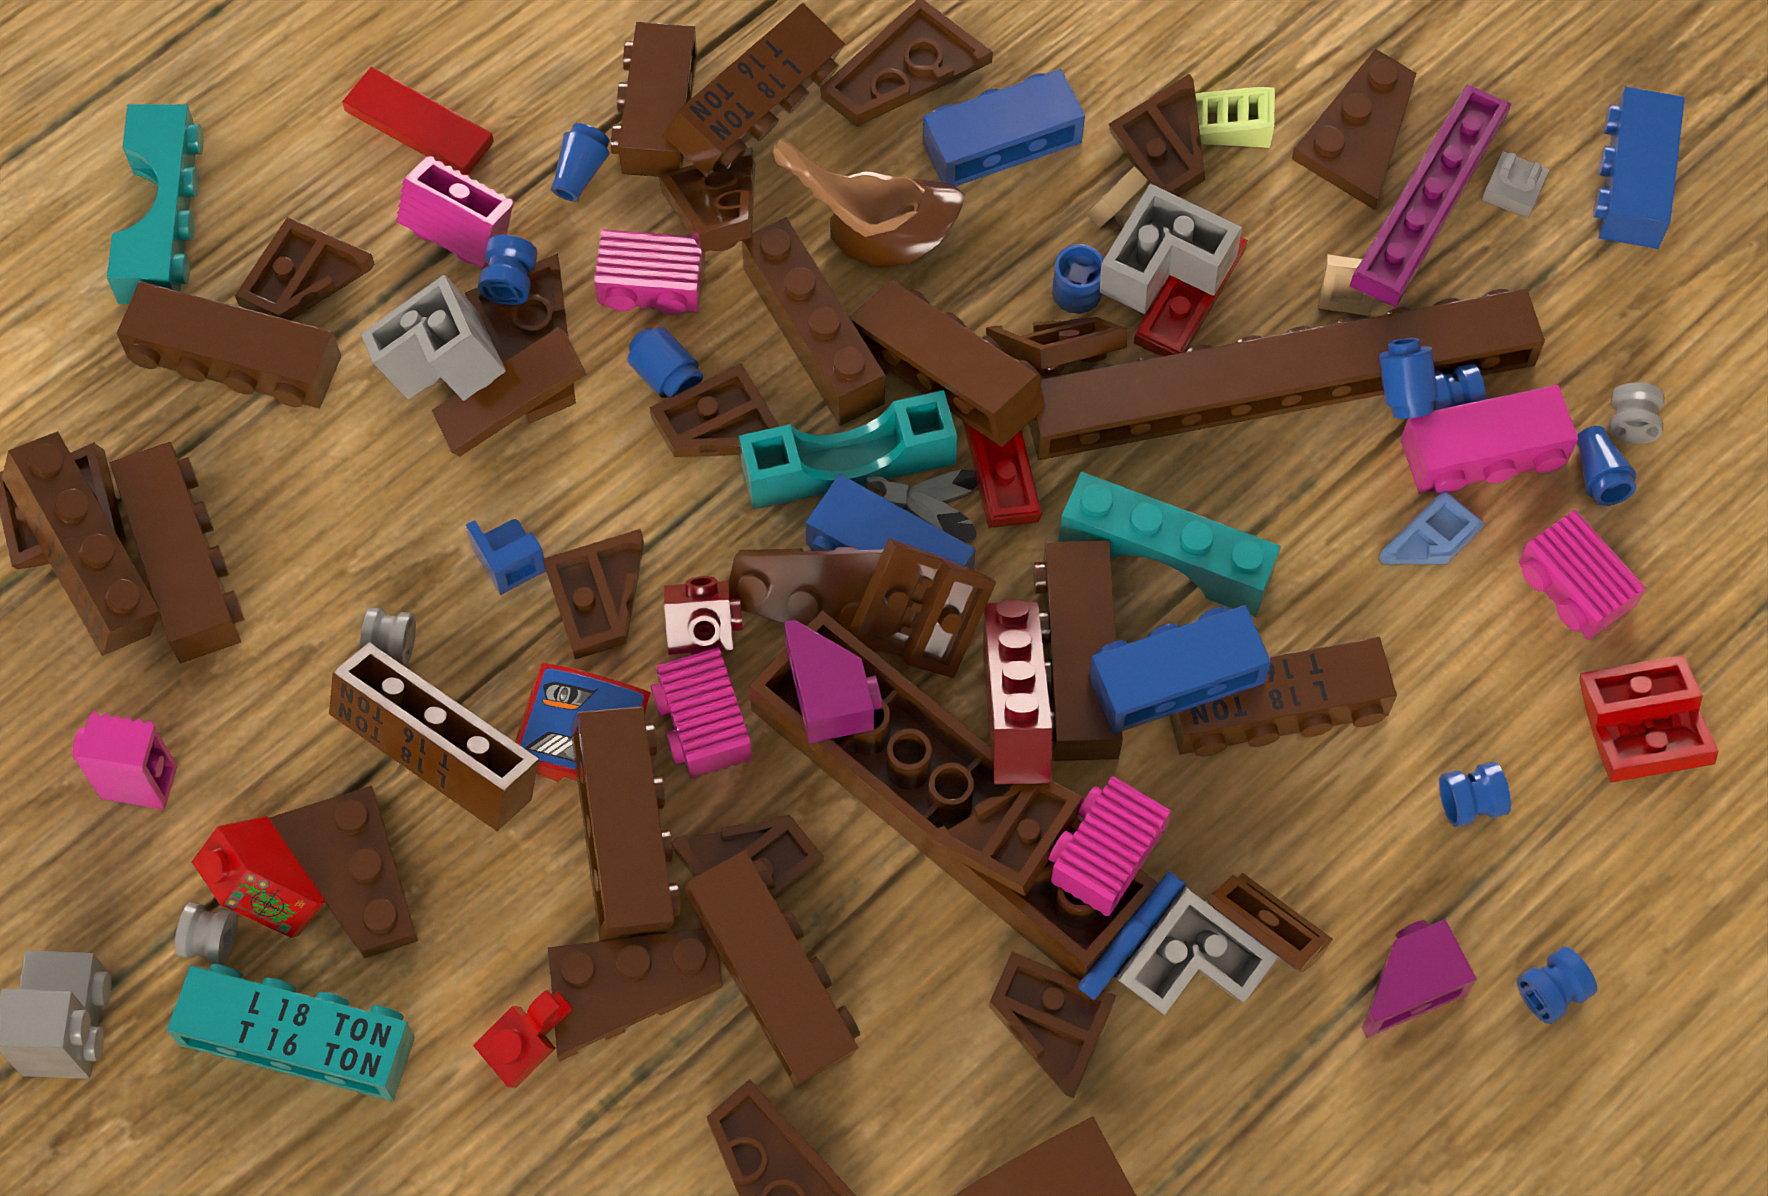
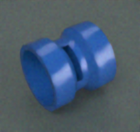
M496 235L491 237L487 242L484 255L488 265L480 273L477 286L478 292L484 298L502 305H520L526 302L531 288L528 273L535 268L538 255L537 248L531 242L513 235Z
M1076 244L1066 247L1057 256L1052 295L1055 303L1061 309L1069 313L1081 314L1089 312L1100 302L1102 293H1100L1101 263L1104 258L1096 249L1088 245Z
M1475 364L1457 366L1452 374H1443L1440 371H1435L1438 398L1434 400L1435 410L1486 400L1484 382Z
M1497 762L1477 765L1475 771L1468 773V775L1461 771H1452L1441 774L1439 777L1442 806L1453 827L1473 823L1477 814L1496 818L1508 815L1511 811L1508 783L1503 770Z
M1561 947L1549 955L1547 966H1543L1541 969L1530 968L1516 980L1518 990L1526 1005L1546 1024H1552L1564 1016L1567 1012V1006L1571 1002L1583 1003L1598 991L1596 980L1590 968L1569 947Z

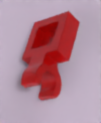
M545 990L531 1003L527 1013L521 1007L512 1006L473 1046L507 1087L517 1088L556 1049L546 1035L568 1016L573 1007L560 992L557 991L552 995L549 990Z

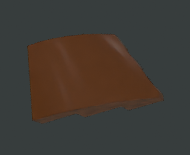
M1091 1117L1007 1162L954 1196H1136L1095 1118Z

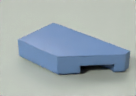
M1443 491L1381 551L1378 560L1384 565L1448 564L1482 530L1485 522L1447 491Z

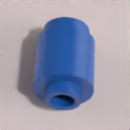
M658 327L653 330L646 328L632 339L629 345L628 364L661 398H670L701 383L703 374L698 370V361L666 328Z
M1405 338L1388 343L1389 350L1381 353L1379 360L1385 403L1387 406L1392 407L1393 417L1405 419L1433 413L1435 411L1434 400L1438 398L1432 348L1430 346H1421L1420 339Z

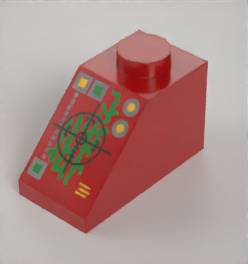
M267 816L217 826L191 861L220 905L290 938L299 936L326 902Z

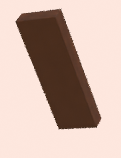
M557 327L505 361L503 366L506 371L495 378L490 385L480 389L463 401L455 394L432 410L452 453L459 457L586 375L565 331Z

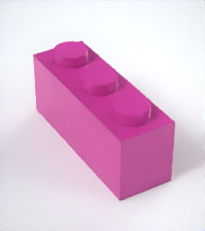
M1559 385L1435 410L1433 413L1425 416L1408 418L1401 437V443L1419 494L1436 491L1439 494L1443 491L1452 493L1463 488L1466 484L1486 480L1488 483H1500L1512 478L1516 473L1535 469L1539 473L1551 472L1568 463L1578 441L1577 433Z

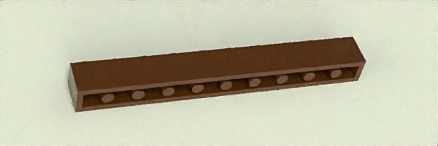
M1527 288L1514 291L1496 289L1484 294L1482 297L1461 301L1457 298H1448L1437 302L1433 306L1413 310L1407 307H1400L1390 310L1381 316L1365 319L1347 317L1333 325L1317 328L1299 326L1288 330L1285 334L1264 338L1258 335L1243 337L1232 344L1216 347L1198 345L1184 353L1174 355L1149 354L1137 359L1135 362L1115 366L1102 363L1091 366L1083 372L1073 374L1048 373L1040 376L1042 380L1040 386L1046 408L1029 422V427L1038 460L1384 395L1379 355L1389 350L1388 343L1399 339L1418 338L1420 339L1421 346H1430L1432 348L1435 371H1440L1443 374H1452L1457 366L1475 364L1481 376L1535 366L1545 339Z

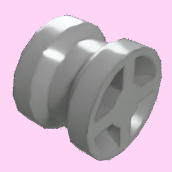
M1639 382L1627 383L1615 388L1611 394V405L1616 410V414L1610 420L1609 431L1611 436L1622 442L1633 444L1649 443L1660 438L1663 433V421L1658 416V413L1664 407L1665 396L1663 391L1657 386Z
M369 607L362 625L360 649L370 642L394 660L406 666L411 658L415 640L416 620L414 613L400 612L396 616L386 615L383 609Z
M189 902L180 916L176 930V955L187 959L193 958L195 955L205 956L211 964L224 965L234 946L238 923L237 913L229 909L211 912L207 911L203 904Z

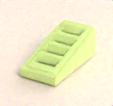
M1251 87L1195 93L1201 144L1270 148L1274 131L1275 88ZM1208 113H1217V123L1208 124ZM1228 114H1237V121L1228 122ZM1249 115H1258V119L1249 120Z

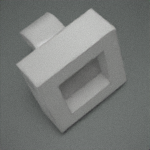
M1503 151L1486 187L1482 201L1529 219L1550 169L1542 167L1540 163H1532L1519 158L1514 153Z

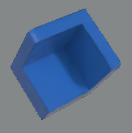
M512 519L483 534L475 520L465 525L471 547L500 595L546 572L543 563L544 555L540 544L532 532L526 534L517 519Z

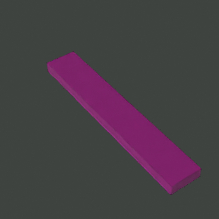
M1466 84L1354 272L1350 287L1395 308L1397 307L1505 121L1512 105L1511 103Z

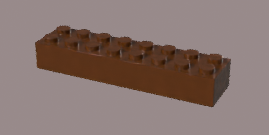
M822 610L807 627L860 657L866 677L876 676L882 708L874 710V730L809 743L787 648L749 685L751 711L1066 973L1082 980L1158 883L1140 869L1111 915L1104 916L1099 910H1094L1089 904H1084L1081 899L1075 898L1071 893L1065 892L1061 887L1055 886L1051 882L1054 863L1050 860L1026 896L934 848L931 836L937 829L945 826L947 830L953 828L975 814L974 807L991 797L1004 795L1013 784H994L991 747ZM1077 818L1068 832L1074 835L1082 821Z

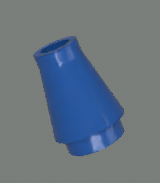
M582 123L573 124L571 131L563 134L555 179L550 188L551 191L565 200L577 202L582 191L610 153L607 147L610 139L603 132L592 126Z
M1592 426L1584 429L1577 435L1578 441L1576 444L1580 453L1587 495L1595 498L1596 502L1602 506L1623 502L1636 490L1634 482L1636 471L1610 440L1603 427Z

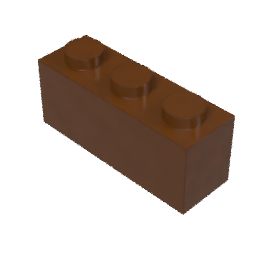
M636 22L634 40L625 41L623 69L624 71H629L628 81L619 82L617 93L618 112H623L622 123L613 124L611 133V153L619 154L622 174L658 177L659 174L683 167L684 155L663 135L676 112L692 98L698 55L695 26Z

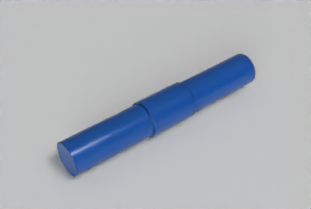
M1168 871L1134 915L1130 917L1114 937L1111 944L1077 987L1091 999L1095 1000L1129 956L1133 955L1152 931L1153 926L1186 884L1172 872Z

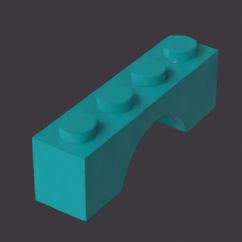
M127 104L123 150L133 174L154 183L158 187V192L152 208L139 222L127 229L112 234L107 280L118 304H130L139 281L179 292L181 291V284H188L190 264L188 255L185 254L186 241H192L194 237V216L189 207L190 198L197 197L199 192V176L197 168L194 167L195 155H201L203 152L204 139L202 126L194 124L188 104Z
M944 390L893 401L888 409L873 421L841 433L827 435L808 434L795 429L789 424L739 435L741 465L752 508L754 510L825 494L839 474L859 485H865L866 479L869 477L880 476L888 480L955 465L957 432Z
M1080 472L1062 513L1058 542L1109 540L1111 559L1117 556L1132 555L1166 564L1190 578L1201 589L1206 599L1232 609L1246 605L1250 615L1256 617L1266 593L1281 548L1280 545L1084 472Z

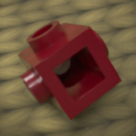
M699 576L688 579L685 584L664 585L668 655L686 653L694 655L717 647L720 648L721 653L725 650H733L732 631L743 630L741 599H730L729 581H717L714 577Z

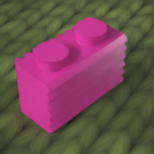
M434 156L426 157L405 177L402 183L404 186L400 191L402 195L399 198L401 201L398 205L400 208L397 212L396 222L414 231L415 235L420 239L433 241L455 253L461 261L475 264L484 269L488 265L484 257L488 240L496 235H507L514 204L512 198L505 199L503 194H496L495 189H487L486 184L479 185L477 180H470L468 175H461L460 170L453 171L451 166H444L442 161H435Z
M602 229L594 280L597 301L601 305H607L611 309L618 311H629L639 306L643 309L646 307H650L653 310L657 308L660 312L668 315H680L687 310L695 313L699 311L705 252H702L692 236Z
M1572 510L1552 527H1548L1536 538L1531 539L1519 560L1522 574L1528 584L1536 591L1546 592L1549 599L1554 601L1558 615L1563 623L1573 631L1578 630L1582 632L1584 638L1588 640L1636 607L1646 590L1642 582L1576 510Z
M719 647L656 666L659 683L650 685L659 716L669 714L675 730L666 733L675 765L685 762L689 777L696 778L699 775H707L709 772H717L721 768L727 769L731 765L737 766L741 762L752 760L750 738Z
M97 711L89 714L85 728H79L75 735L72 753L74 760L82 768L87 780H90L89 783L92 784V787H95L97 795H100V799L164 809L168 801L177 764L151 720L143 724L140 718L132 722L129 716L121 720L118 714L112 718L109 717L108 713L99 716Z
M1114 776L1110 778L1103 790L1094 786L1078 812V815L1084 818L1074 835L1065 831L1050 853L1048 860L1054 863L1051 882L1055 886L1061 887L1065 892L1071 893L1075 898L1081 899L1084 904H1089L1094 910H1099L1104 916H1110L1167 828L1171 810Z

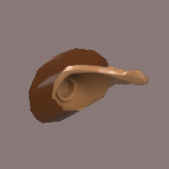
M782 139L774 144L773 154L776 163L790 170L794 175H798L802 184L812 189L814 197L826 202L834 212V215L830 218V238L849 258L878 268L912 264L942 241L956 222L962 209L965 194L949 183L912 179L906 175L899 177L887 176L866 171L851 176L827 172L816 162L800 153L792 144Z

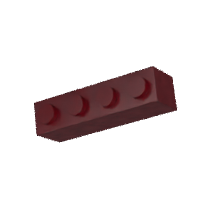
M1009 599L1000 603H987L984 609L983 659L994 784L1051 783L1052 722L1038 602H1023Z

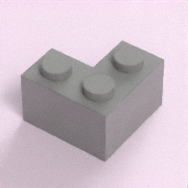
M1149 184L1101 263L1100 293L1143 314L1148 310L1168 275L1214 296L1238 256L1242 227L1155 185Z
M445 274L361 333L373 364L408 400L423 389L435 384L441 377L464 401L480 389L490 385L495 378L506 371L479 311Z
M1184 887L1133 955L1129 956L1114 975V978L1165 1015L1197 971L1230 996L1245 1003L1278 957L1188 888Z
M25 950L19 989H1L0 1053L22 1076L90 1079L93 1061L100 1060L103 1051V1030L101 1027H98L101 1006L108 1005L112 988L110 973L106 972V969L94 953Z

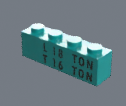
M211 964L209 970L190 966L167 1027V1031L179 1046L394 1101L415 1038L408 1022L403 1020L404 1016L398 1011L377 1005L371 1006L370 1012L349 1007L350 1002L347 999L329 992H317L316 998L295 993L296 988L293 985L274 978H264L262 984L242 979L243 974L239 971L220 964Z

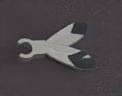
M964 469L950 471L916 484L909 490L907 484L888 482L880 476L866 479V489L881 491L884 494V499L904 510L907 507L910 513L964 543L973 542L976 539V529L970 519L946 504L964 498L978 488L975 471Z

